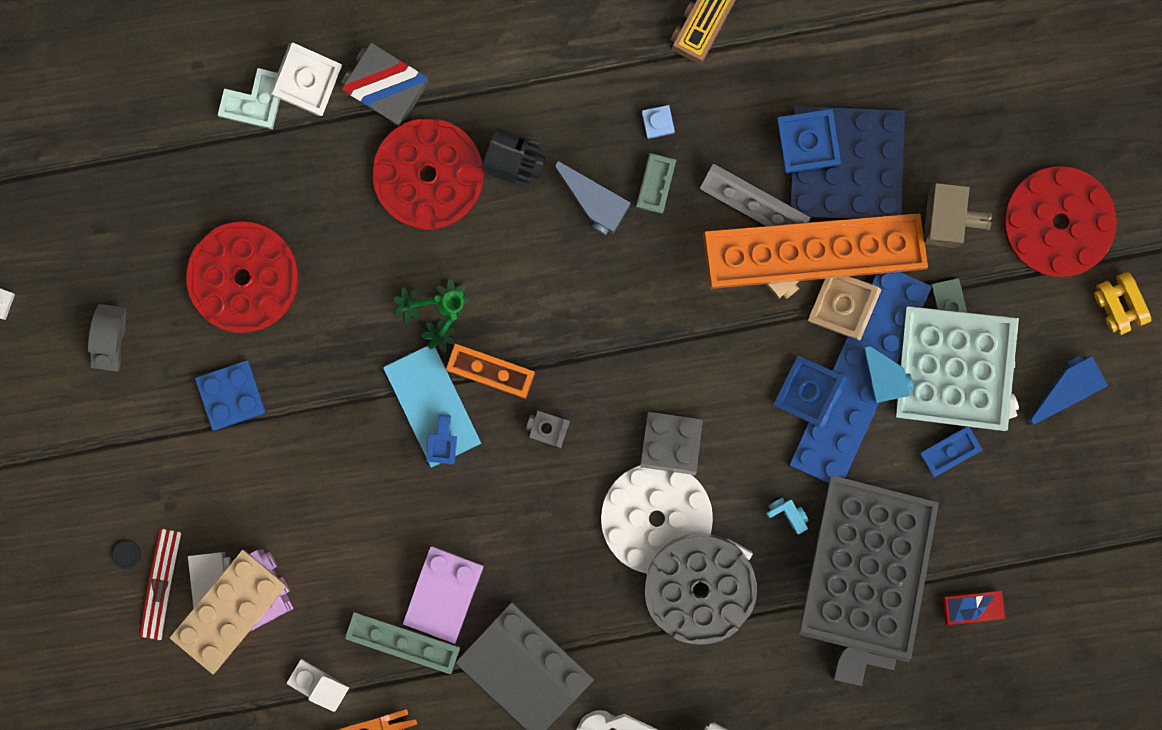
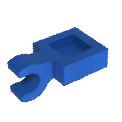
M439 415L438 433L429 434L426 462L455 464L457 436L449 435L450 415Z

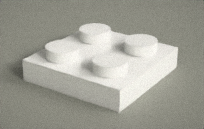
M293 42L289 43L270 95L315 115L322 116L342 64Z

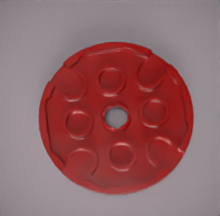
M417 119L399 126L381 143L373 163V184L379 201L392 217L412 228L434 230L456 223L467 215L476 204L483 186V164L476 145L463 130L439 119ZM425 167L434 168L436 171L434 180L430 182L422 180L420 176L422 169Z
M1050 167L1033 173L1017 186L1005 209L1004 229L1011 250L1025 266L1027 265L1040 274L1049 277L1075 276L1095 266L1107 254L1116 232L1115 207L1105 187L1090 174L1072 167ZM1061 214L1068 219L1065 229L1060 230L1054 226L1053 219L1055 215Z
M233 222L212 230L194 248L186 273L188 293L195 308L211 324L235 333L256 332L276 323L293 303L299 280L297 263L287 243L271 229L252 222ZM240 270H247L251 276L249 282L245 285H239L235 281V275Z

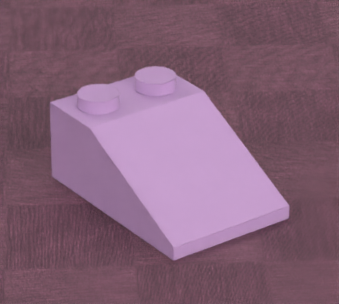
M431 546L403 625L455 644L485 565Z

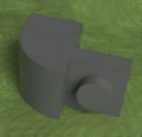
M98 304L92 319L88 340V352H91V368L119 371L121 366V341L126 331V308Z
M844 646L836 657L832 679L862 686L867 664L894 670L896 659Z

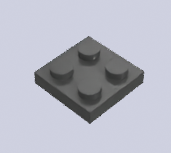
M648 412L640 467L696 475L703 420Z

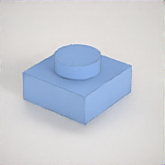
M669 105L642 111L647 139L675 133Z

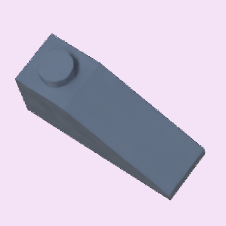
M558 161L555 166L556 171L589 221L593 222L592 228L604 235L607 232L614 234L630 207V202Z

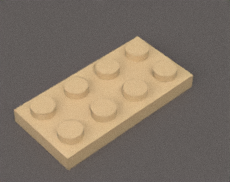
M242 550L171 635L170 639L209 672L215 674L281 595L287 585L248 552Z

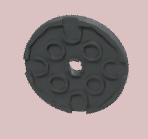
M698 533L677 538L664 546L656 554L646 573L644 590L649 613L659 627L679 641L702 645L722 641L739 630L738 628L750 617L755 606L757 582L752 565L740 548L729 540L717 535ZM700 581L709 587L707 593L701 596L693 592V587Z

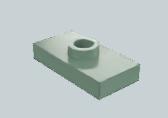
M649 153L636 208L663 214L676 159Z
M959 278L931 285L936 309L967 312Z

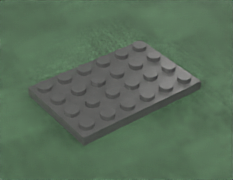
M831 475L827 486L798 634L909 662L912 658L939 503Z

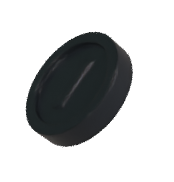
M124 541L115 546L112 558L118 567L131 569L139 563L141 551L135 543Z

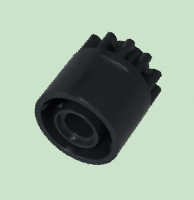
M497 127L484 160L482 173L528 188L532 178L539 180L546 160V156L541 154L543 143Z

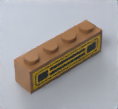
M697 0L696 3L690 2L683 15L687 18L683 27L677 26L670 41L674 42L672 50L702 65L736 0Z

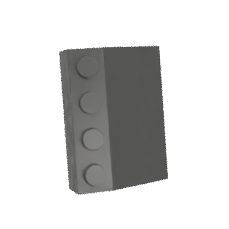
M513 601L456 661V664L526 730H546L594 680V677Z

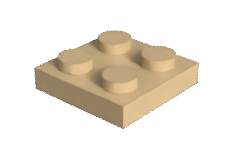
M852 277L827 278L824 280L808 321L860 341L881 289Z

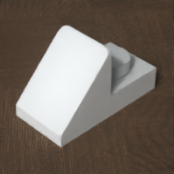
M303 659L300 660L286 683L308 696V700L334 712L350 688Z

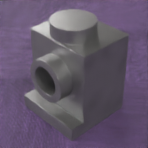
M537 411L536 416L530 415L526 431L531 432L529 438L561 448L570 421ZM544 423H549L552 426V431L548 434L543 433L541 430V426Z

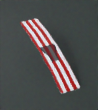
M165 529L159 530L140 631L141 637L162 639L170 587L181 538L180 532Z

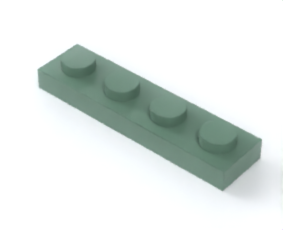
M357 612L353 613L345 637L346 640L448 674H452L460 650L459 646Z

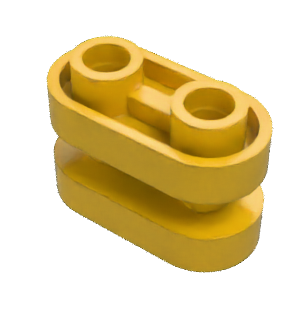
M1128 271L1116 276L1118 285L1112 287L1109 281H1105L1096 285L1097 291L1094 292L1099 307L1104 306L1108 315L1105 319L1112 333L1117 332L1118 335L1131 331L1129 322L1133 320L1139 326L1151 322L1149 310L1135 280ZM1121 295H1123L1129 308L1126 312H1124L1118 299Z

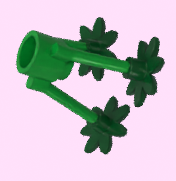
M449 279L447 289L442 286H436V290L442 296L436 295L432 298L415 300L417 290H413L408 294L406 288L402 287L400 290L401 297H393V301L400 305L394 311V314H403L404 322L408 323L411 316L415 319H420L417 308L423 305L437 304L438 311L447 316L445 322L439 320L436 327L432 323L427 322L426 327L429 332L423 333L421 337L431 340L428 346L430 350L438 345L441 352L446 353V344L452 346L456 344V341L449 337L454 333L455 329L449 328V326L457 319L456 313H461L464 303L469 302V299L463 296L465 285L455 288L453 280Z

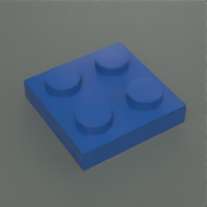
M833 109L777 117L785 174L841 165Z
M797 356L773 405L824 429L848 378Z
M248 360L195 378L213 431L267 413Z

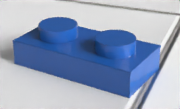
M967 426L919 454L932 477H936L982 451V448L970 427Z

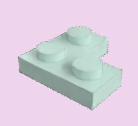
M258 68L251 95L224 89L218 116L273 130L280 99L270 95L278 73Z

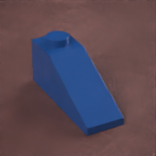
M1080 355L1067 362L1069 367L1062 370L1027 419L1029 425H1034L1108 386L1092 356L1084 359L1083 355Z

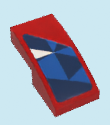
M1002 591L942 597L945 625L1005 619Z

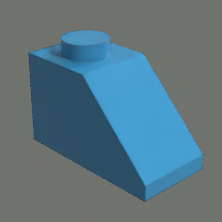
M871 346L865 347L864 353L875 403L910 396L909 390H913L911 374H905L902 366Z

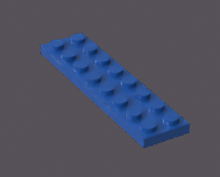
M894 272L875 275L871 285L879 287L881 292L862 338L859 341L847 336L832 371L845 376L848 380L824 429L808 422L789 466L826 483H829L831 475L841 478L846 477L879 404L875 403L864 348L871 346L895 363H898L903 351L906 308L909 306L923 308L932 286L904 273Z

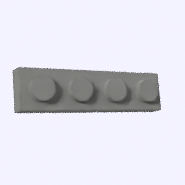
M715 164L712 165L700 187L704 192L765 226L808 223L810 217Z

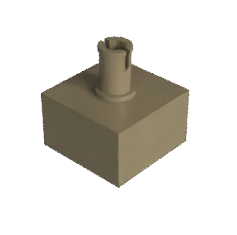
M936 183L928 190L924 226L925 245L957 248L964 243L965 227L990 230L991 222L989 220L992 219V213L967 210L970 187Z

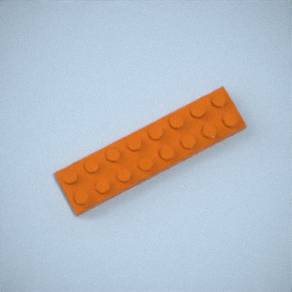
M920 213L707 231L703 233L710 289L917 271L928 268Z

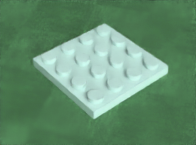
M907 307L901 366L904 368L905 374H911L913 390H909L910 396L898 398L896 417L1001 431L1008 430L1019 318Z

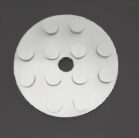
M640 466L627 471L614 482L605 497L601 514L602 531L611 551L625 565L643 573H647L656 554L668 543L690 534H711L713 523L712 507L708 495L702 485L692 475L641 468ZM656 510L661 511L665 516L663 525L655 527L649 522V515Z

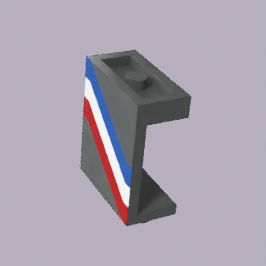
M371 43L368 48L363 47L358 54L356 61L359 63L354 71L349 70L341 82L344 85L342 91L345 95H351L389 119L390 123L399 127L408 117L429 84V80L426 76Z

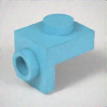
M782 497L768 505L770 511L765 513L768 518L783 511L796 534H800L808 529L805 523L809 520L802 507L796 509L792 500L785 502Z

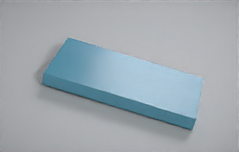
M428 346L383 367L426 458L429 434L438 433L439 415L451 416L449 435L457 436L456 456L482 444L436 348L430 350ZM429 462L431 468L440 464L435 462Z

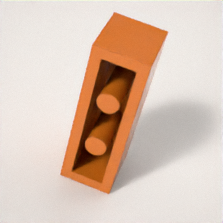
M458 344L454 345L446 368L447 372L524 399L527 398L535 375L534 371Z

